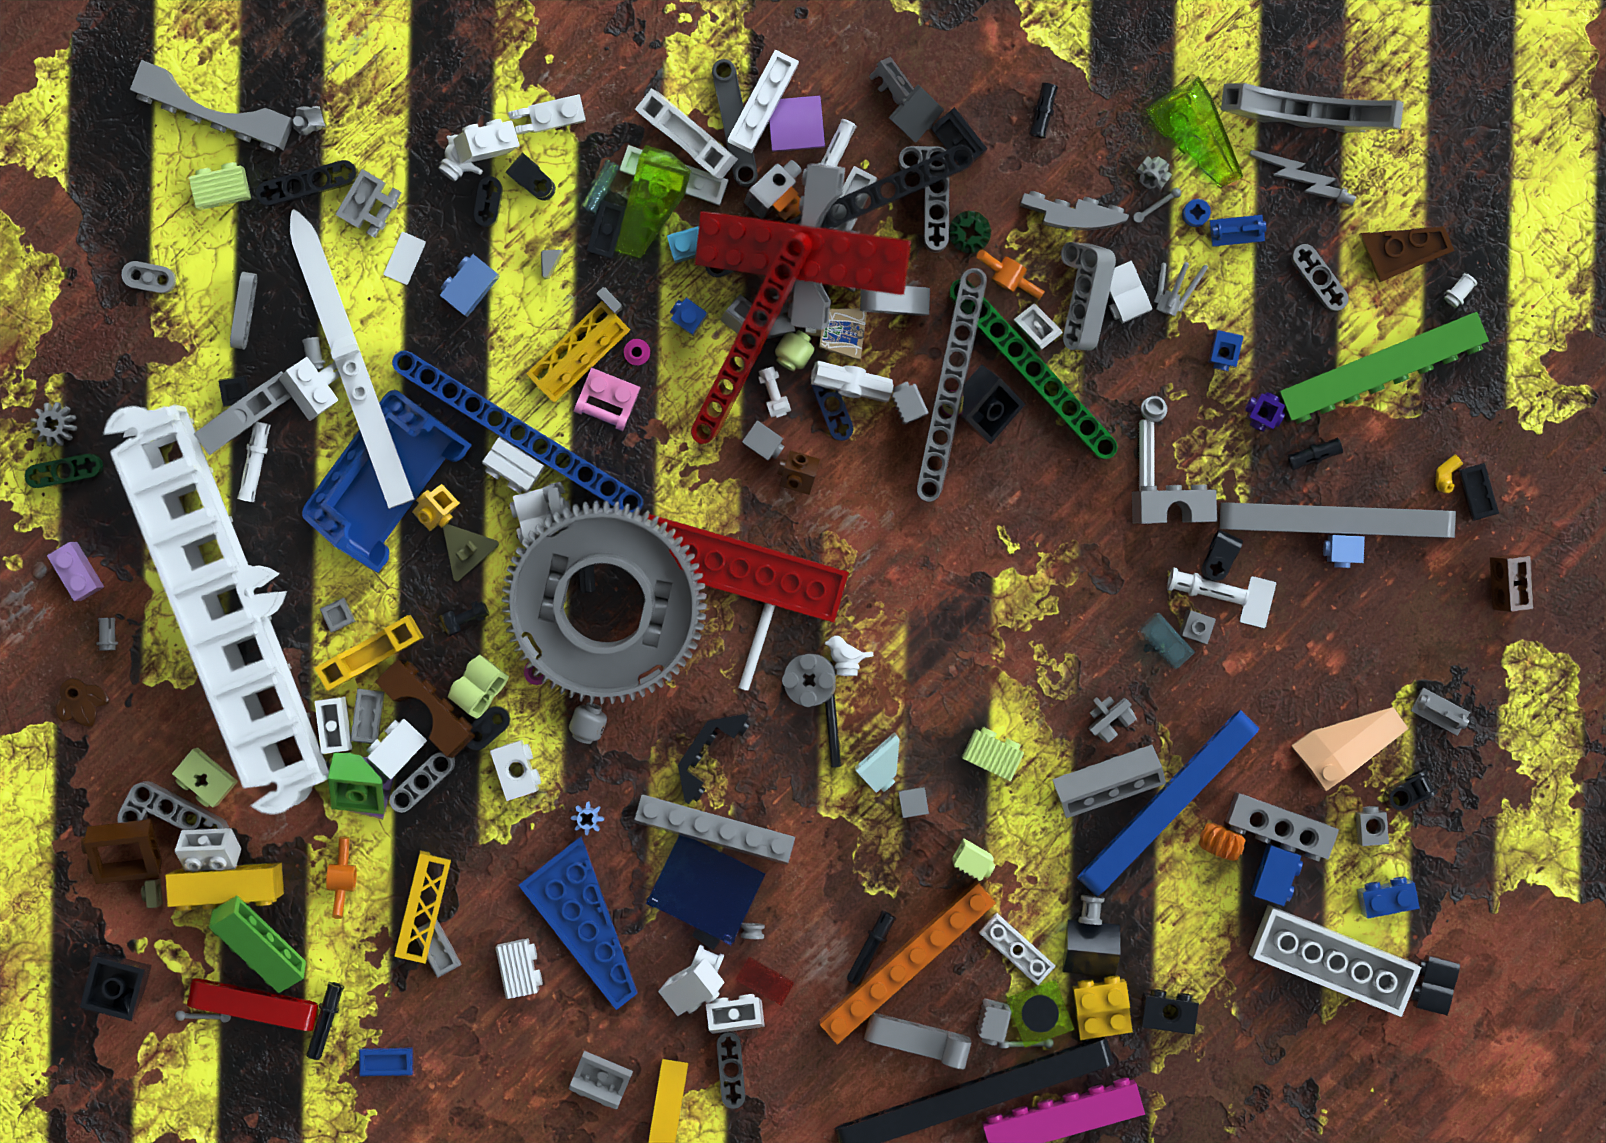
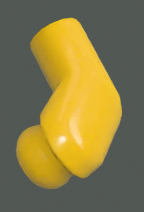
M1456 454L1436 470L1435 485L1440 492L1447 494L1454 489L1452 473L1463 465V462Z

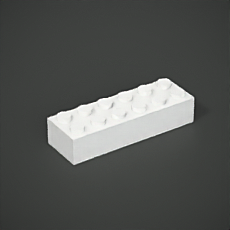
M1270 905L1267 906L1249 951V955L1254 959L1400 1017L1403 1015L1421 970L1420 966L1411 961Z

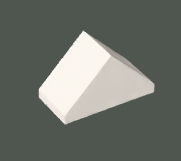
M1035 303L1014 319L1038 351L1042 350L1063 333Z

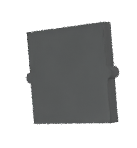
M917 85L905 99L901 100V104L889 118L916 143L927 129L932 128V124L944 109L921 86Z

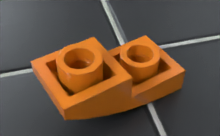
M792 186L772 205L782 221H785L787 218L790 220L796 218L801 213L799 210L801 198Z

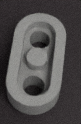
M132 261L127 263L122 269L124 283L132 288L164 294L173 290L176 285L174 272L164 266ZM135 271L141 272V278L138 280L133 278ZM161 276L167 277V282L164 285L159 283Z

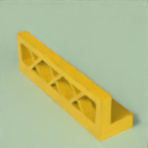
M601 301L526 374L555 403L613 348L630 329ZM605 311L608 315L601 322L596 323L597 318ZM582 332H587L581 341H577L578 336ZM568 350L567 355L563 359L558 360L559 354ZM549 368L548 373L539 380L537 376L544 369Z
M420 850L394 957L426 964L451 860L432 856L430 852ZM429 861L444 865L442 875L434 880L427 873ZM426 876L429 883L423 886L424 879ZM440 881L439 889L435 886V883ZM432 886L437 894L436 900L425 906L420 898L421 892ZM420 903L422 909L417 911L418 904ZM434 906L433 913L431 915L428 909ZM426 912L431 920L430 925L419 932L414 924L415 917ZM413 928L416 934L410 938ZM428 932V933H427V937H426V941H425L424 938L422 937V935H423L424 933ZM419 937L424 945L422 956L406 953L408 944Z

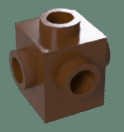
M790 450L787 460L781 459L777 474L781 475L782 478L779 486L810 495L820 459Z

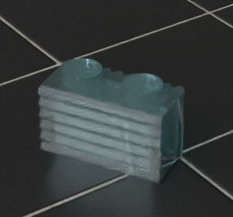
M1160 613L1152 615L1138 628V632L1142 633L1145 640L1149 641L1152 648H1155L1156 652H1159L1160 656H1163V659L1167 660V663L1172 668H1179L1195 653Z

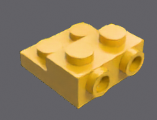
M1109 976L1104 978V982L1094 983L1093 980L1078 981V986H1072L1080 1040L1133 1032L1125 979H1120V976Z

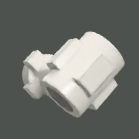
M774 367L759 371L760 383L766 384L771 401L766 402L770 416L778 418L787 415L786 412L791 411L787 396L781 397L775 380L779 378L778 372L775 371Z

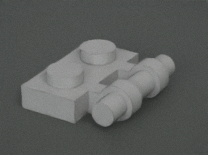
M362 169L335 215L358 229L361 228L366 220L371 223L366 233L376 238L380 229L383 230L387 224L385 221L391 210H395L399 204L397 200L402 192L392 188L389 195L386 196L381 193L386 183ZM376 200H379L383 205L375 217L369 212Z

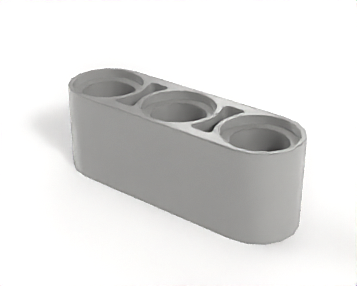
M905 286L904 295L861 289L860 311L915 316L929 315L930 288Z
M441 751L431 756L391 794L389 801L392 809L397 812H406L415 806L454 769L455 759L446 757ZM441 756L447 759L448 768L442 771L436 767L435 761L437 757ZM421 774L429 779V785L424 789L416 784V778ZM399 793L408 795L410 800L408 806L398 804L397 795Z

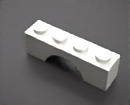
M652 88L635 108L650 123L686 150L695 161L714 177L722 180L738 160L669 100Z

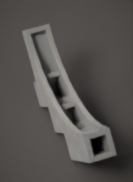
M1247 83L1224 84L1221 111L1260 122H1286L1303 128L1326 127L1343 133L1365 132V130L1400 129L1404 102L1398 100H1353L1317 97L1277 91Z

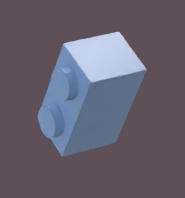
M474 254L470 258L466 256L457 266V269L460 271L454 278L449 277L440 288L443 291L440 296L466 317L470 315L500 277Z

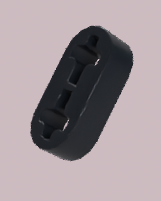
M492 176L483 178L477 190L474 218L483 227L494 226L498 221L503 186L497 178ZM490 182H494L493 184L498 190L497 192H492L491 200H487L488 192L483 188L484 186H489ZM486 204H490L489 212L493 214V218H488L487 222H483V218L479 216V213L485 211Z

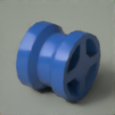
M1193 199L1184 206L1182 219L1188 226L1200 227L1210 218V206L1202 199Z

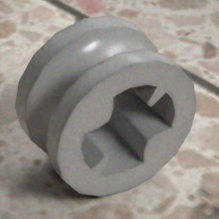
M741 924V927L744 929V932L741 933V938L764 939V934H762V929L765 928L764 924Z

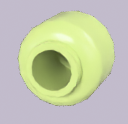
M799 330L796 334L793 332L785 333L775 350V354L778 357L776 361L791 371L803 369L814 352V347L810 343L811 337Z

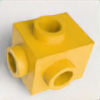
M441 484L432 492L429 490L425 491L416 500L419 504L412 512L431 531L437 525L441 528L444 527L453 518L451 512L459 505V502Z

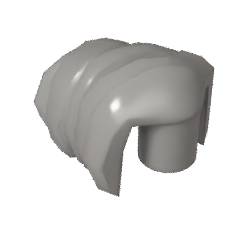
M303 106L296 109V116L293 119L292 126L300 135L307 136L313 131L326 127L320 106Z

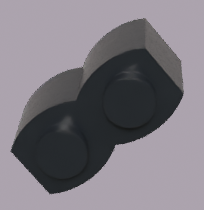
M1425 955L1424 960L1420 959L1418 966L1421 967L1419 972L1420 979L1418 985L1413 987L1410 1000L1413 1001V1006L1416 1008L1447 1016L1452 1003L1460 964Z

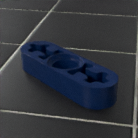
M811 384L831 436L838 441L849 439L853 433V424L842 396L835 390L836 392H829L820 397L819 392H824L823 387ZM828 397H835L839 400L840 406L837 411L829 412L825 409L824 402ZM842 411L844 412L845 417H840L843 425L848 424L849 426L845 436H841L840 433L835 434L834 429L837 428V423L835 419L830 422L829 416H837Z

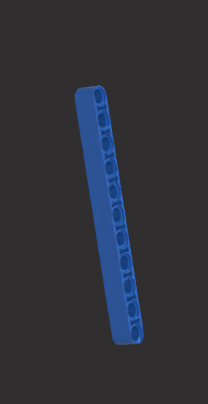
M400 351L393 357L392 365L399 374L596 496L608 501L609 504L614 506L616 502H619V509L623 510L625 507L624 499L629 495H634L638 499L637 507H639V511L642 509L643 498L638 492L415 354L408 351ZM405 356H409L412 359V366L410 369L403 371L400 368V360ZM427 370H432L435 374V379L431 384H424L422 381V375ZM449 384H455L458 390L457 395L453 398H447L444 394L445 387ZM471 398H477L480 402V408L476 412H470L467 409V402ZM494 412H500L503 416L502 423L498 426H492L489 422V417ZM516 426H522L525 429V436L521 440H515L512 437V430ZM543 439L547 442L548 449L544 454H537L534 450V445L538 440ZM562 453H566L570 457V464L566 468H560L557 465V457ZM584 467H589L593 472V477L589 482H582L579 478V472ZM612 481L615 484L616 490L613 495L605 496L602 493L601 487L604 482Z

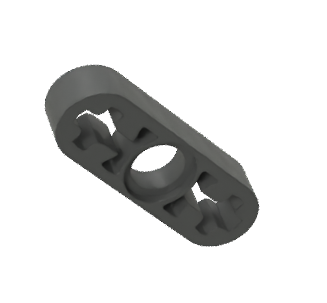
M734 1031L722 1032L717 1040L721 1098L726 1107L736 1109L742 1106L745 1101L741 1039ZM726 1037H731L732 1041H736L737 1044L732 1046V1055L738 1054V1058L727 1057L722 1059V1055L727 1056V1047L721 1044V1042H725ZM729 1062H733L739 1067L738 1074L733 1077L727 1076L723 1070L724 1066ZM740 1080L741 1084L735 1083V1091L737 1094H741V1097H737V1102H732L731 1098H726V1095L730 1094V1084L724 1085V1081L736 1082Z

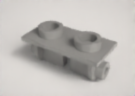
M1425 688L1421 690L1411 709L1412 712L1457 736L1460 730L1465 729L1469 723L1467 717L1470 712Z

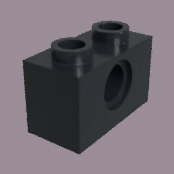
M1151 989V993L1143 992L1139 1020L1141 1027L1195 1035L1199 1003L1196 999H1192L1193 995L1177 993V997L1166 995L1167 991ZM1166 1005H1175L1176 1012L1173 1016L1166 1017L1163 1015V1009Z

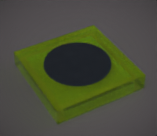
M1056 980L1006 998L1024 1048L1074 1030Z

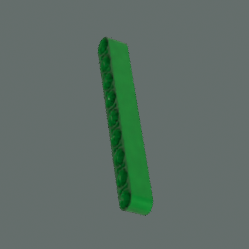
M961 279L954 281L949 289V297L955 305L957 297L954 294V288L960 285ZM967 280L968 285H969L970 287H972V288H975V287L971 284V282H969V281ZM983 297L982 305L986 309V316L979 318L977 329L1096 458L1105 460L1113 457L1118 448L1115 439ZM965 299L961 304L962 311L966 314H972V307L975 303L970 299ZM1000 324L1004 328V335L1000 338L993 337L990 333L991 325ZM1011 343L1021 346L1022 353L1019 357H1012L1008 353V346ZM1033 362L1039 366L1040 372L1038 376L1031 377L1027 374L1026 366L1028 363ZM1047 382L1056 384L1058 391L1055 396L1045 394L1044 385ZM1066 401L1072 402L1075 405L1076 410L1072 416H1067L1062 412V405ZM1083 421L1092 423L1093 432L1091 435L1087 436L1081 433L1080 424ZM1101 440H1106L1111 445V451L1107 455H1103L1098 451V443Z

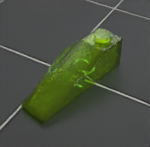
M645 145L639 156L615 251L641 258L677 205L684 198L691 170L672 153Z

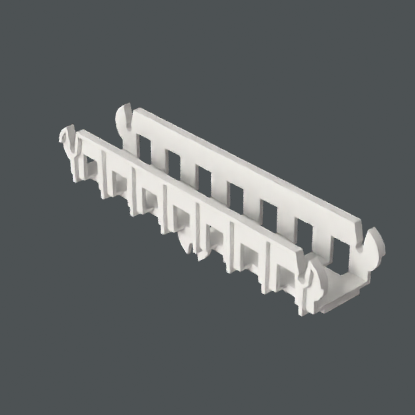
M172 405L148 411L145 408L135 406L121 408L113 413L108 420L104 434L125 432L123 438L135 437L129 438L112 450L111 455L243 788L268 785L270 782H275L278 785L277 791L268 793L251 806L264 813H282L306 800L312 792L313 785L328 779L330 764L329 761L326 762L324 755L321 754V747L309 720L311 717L310 713L306 712L290 672L291 665L290 663L287 664L270 621L272 620L271 615L277 612L283 604L287 591L254 595L255 588L264 586L280 573L268 567L248 565L231 523L233 522L232 516H229L212 475L214 473L213 468L209 467L201 444L194 436V420L189 417L186 407ZM178 441L184 457L166 464L160 447ZM197 490L204 508L186 515L179 497ZM217 539L224 558L206 565L199 546ZM236 588L244 609L226 616L218 595ZM255 637L264 659L246 666L237 644ZM275 686L284 710L265 716L257 693ZM294 735L304 760L286 767L276 742Z

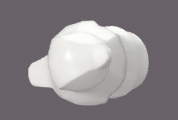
M458 135L447 136L448 146L444 153L445 159L441 161L442 164L439 170L453 181H456L458 177L461 178L463 172L471 171L481 175L483 170L472 162L460 164L453 141Z
M832 636L825 642V645L831 650L832 659L836 662L835 669H837L836 675L858 676V670L860 669L858 663L865 658L873 656V652H861L847 644L840 636Z

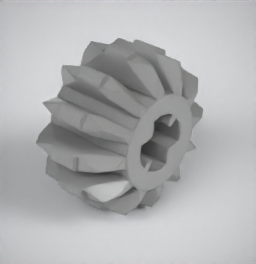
M55 402L53 407L50 403H44V411L38 408L35 410L39 418H31V422L37 424V427H34L31 431L34 434L40 433L37 438L38 442L46 440L47 446L53 447L55 442L58 446H63V437L67 440H72L73 437L68 431H76L77 427L70 425V422L76 420V416H67L71 410L69 407L65 406L61 409V403ZM51 419L58 420V426L55 425L56 430L49 427V423H53Z

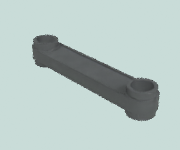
M721 59L713 65L712 75L728 151L738 159L732 166L736 183L743 188H749L758 179L754 154L728 142V138L744 109L736 68L731 61ZM721 66H728L732 72L728 77L721 78L716 73L717 69ZM743 169H749L753 172V178L748 182H743L738 177L739 172Z

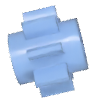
M590 801L586 803V808L584 809L577 805L575 808L579 814L571 817V820H577L578 823L575 830L583 828L585 829V835L589 834L591 828L599 831L600 828L596 823L605 819V817L598 816L597 812L601 807L591 808ZM583 812L586 815H588L589 813L593 814V824H591L590 822L584 824L582 822V819L584 818L582 814Z

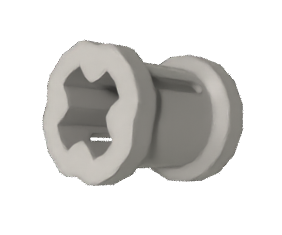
M1081 895V900L1083 901L1082 916L1079 917L1078 922L1101 925V903L1104 902L1105 898Z

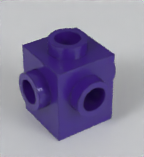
M1266 392L1265 395L1262 393L1258 394L1256 398L1251 397L1244 410L1248 412L1245 419L1251 421L1249 426L1261 432H1264L1265 429L1272 430L1275 426L1279 427L1285 416V413L1282 412L1285 405L1279 402L1280 398L1269 392ZM1260 408L1267 410L1266 417L1262 418L1259 416L1258 411Z

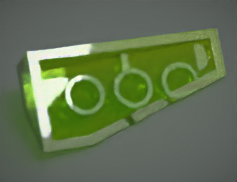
M1199 76L1177 86L1146 108L1147 113L1159 132L1165 137L1169 135L1179 145L1178 149L1183 154L1187 152L1198 162V167L1218 186L1222 188L1243 177L1213 98Z

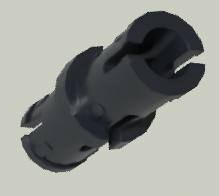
M1042 83L1037 105H1034L1033 108L1035 114L1029 135L1042 139L1046 138L1050 117L1054 115L1055 111L1053 105L1058 90L1057 85Z
M1337 437L1322 444H1311L1309 448L1288 454L1287 458L1291 469L1294 471L1313 463L1316 465L1322 463L1321 460L1342 454L1343 448Z

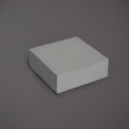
M603 287L597 292V295L616 315L623 309V306L606 288Z
M345 598L320 609L331 633L356 622Z
M925 787L898 791L903 818L929 814Z

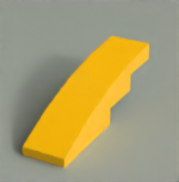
M662 1059L649 1143H676L688 1063Z

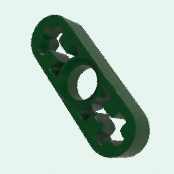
M83 454L35 464L27 468L25 481L30 487L46 488L94 478L101 474L103 462L97 455ZM89 458L91 462L96 463V467L92 468V473L89 470L82 469L78 470L80 476H77V467L74 461L77 460L78 466L87 464V459ZM63 463L68 464L71 468V474L66 479L60 478L57 474L58 467ZM48 466H51L53 482H51V477L41 478L40 483L32 479V475L36 474L37 469L40 473L50 472Z

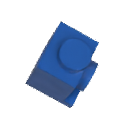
M1217 330L1213 335L1214 338L1208 363L1214 364L1213 369L1229 372V367H1237L1244 336ZM1220 348L1228 350L1227 357L1220 356Z

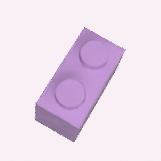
M69 542L47 555L74 601H82L104 588L78 542Z

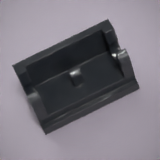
M955 107L931 128L947 150L959 145L970 148L974 155V162L987 152L988 148ZM961 150L955 154L954 159L959 165H965L969 161V154Z

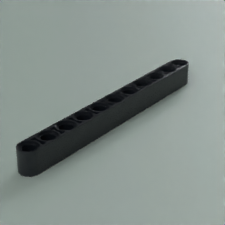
M964 145L953 147L845 195L833 203L825 215L820 228L834 229L967 170L974 162L973 152ZM964 150L968 152L969 161L965 165L955 163L954 156L958 151ZM935 161H940L944 164L945 170L940 176H933L930 173V166ZM910 172H916L920 176V182L915 187H909L906 184L905 179ZM886 183H892L895 186V194L891 198H885L881 194V188ZM861 194H868L871 198V204L866 209H861L857 205V198ZM841 204L845 206L847 212L843 219L837 220L832 212L836 205ZM802 215L784 223H802ZM705 266L707 273L716 278L725 277L736 272L724 269L723 272L716 273L712 267Z
M1099 1037L846 1122L835 1127L834 1131L838 1143H884L1106 1068L1114 1064L1115 1061L1107 1038Z

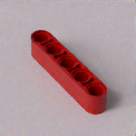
M193 978L191 980L187 1006L191 1008L303 1031L314 1030L319 1005L310 1000L200 978Z

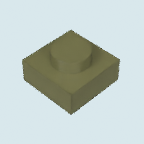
M161 878L145 881V886H142L141 889L143 902H146L147 908L159 907L163 904Z

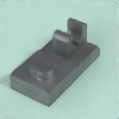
M888 57L877 63L878 67L875 68L876 70L869 77L871 80L878 76L882 77L883 84L878 90L882 92L889 88L893 100L897 105H900L901 100L905 99L914 88L894 60Z

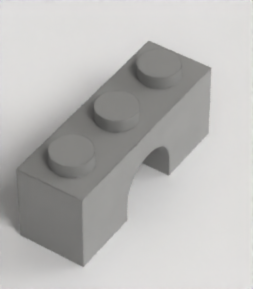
M1167 485L1166 491H1157V486H1141V491L1132 492L1133 524L1167 523V510L1172 503L1178 504L1181 508L1182 522H1217L1216 490H1207V485H1191V490H1182V485Z

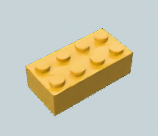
M282 863L236 865V869L192 872L176 869L166 874L168 907L176 906V911L192 910V907L202 905L203 909H215L235 896L240 897L246 904L256 901V906L271 905L272 902H276L277 898L284 894Z

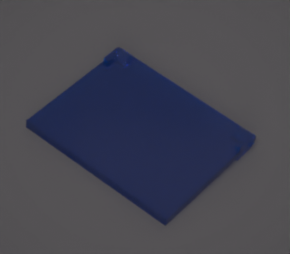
M679 835L650 896L646 899V904L732 945L766 874L695 839Z

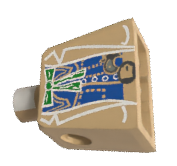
M860 308L830 309L828 327L822 330L806 328L805 334L821 337L820 349L860 360L867 312L860 311Z

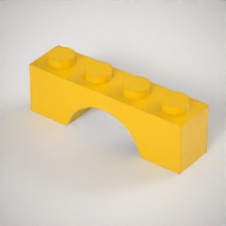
M408 615L314 669L326 690L330 691L424 637L412 616Z

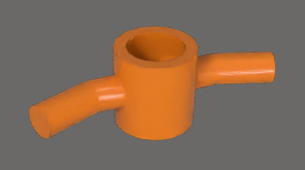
M980 250L977 253L976 257L995 271L991 280L1012 293H1014L1018 286L1038 300L1041 299L1045 291L1023 278L1027 271L1023 265L1007 256L1003 258L1002 262H999L985 250Z
M347 836L339 837L338 864H329L327 869L326 888L327 890L335 891L332 918L334 919L343 918L346 891L354 892L356 887L357 867L356 865H348L349 837Z

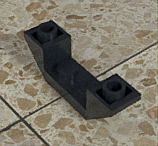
M740 713L708 719L678 763L684 801L687 804H690L692 799L697 802L705 791V788L702 787L705 780L688 770L689 766L696 767L703 756L699 752L704 744L710 746L718 733L714 731L716 727L733 739L737 734L742 737L750 725L746 721L749 718L748 714Z

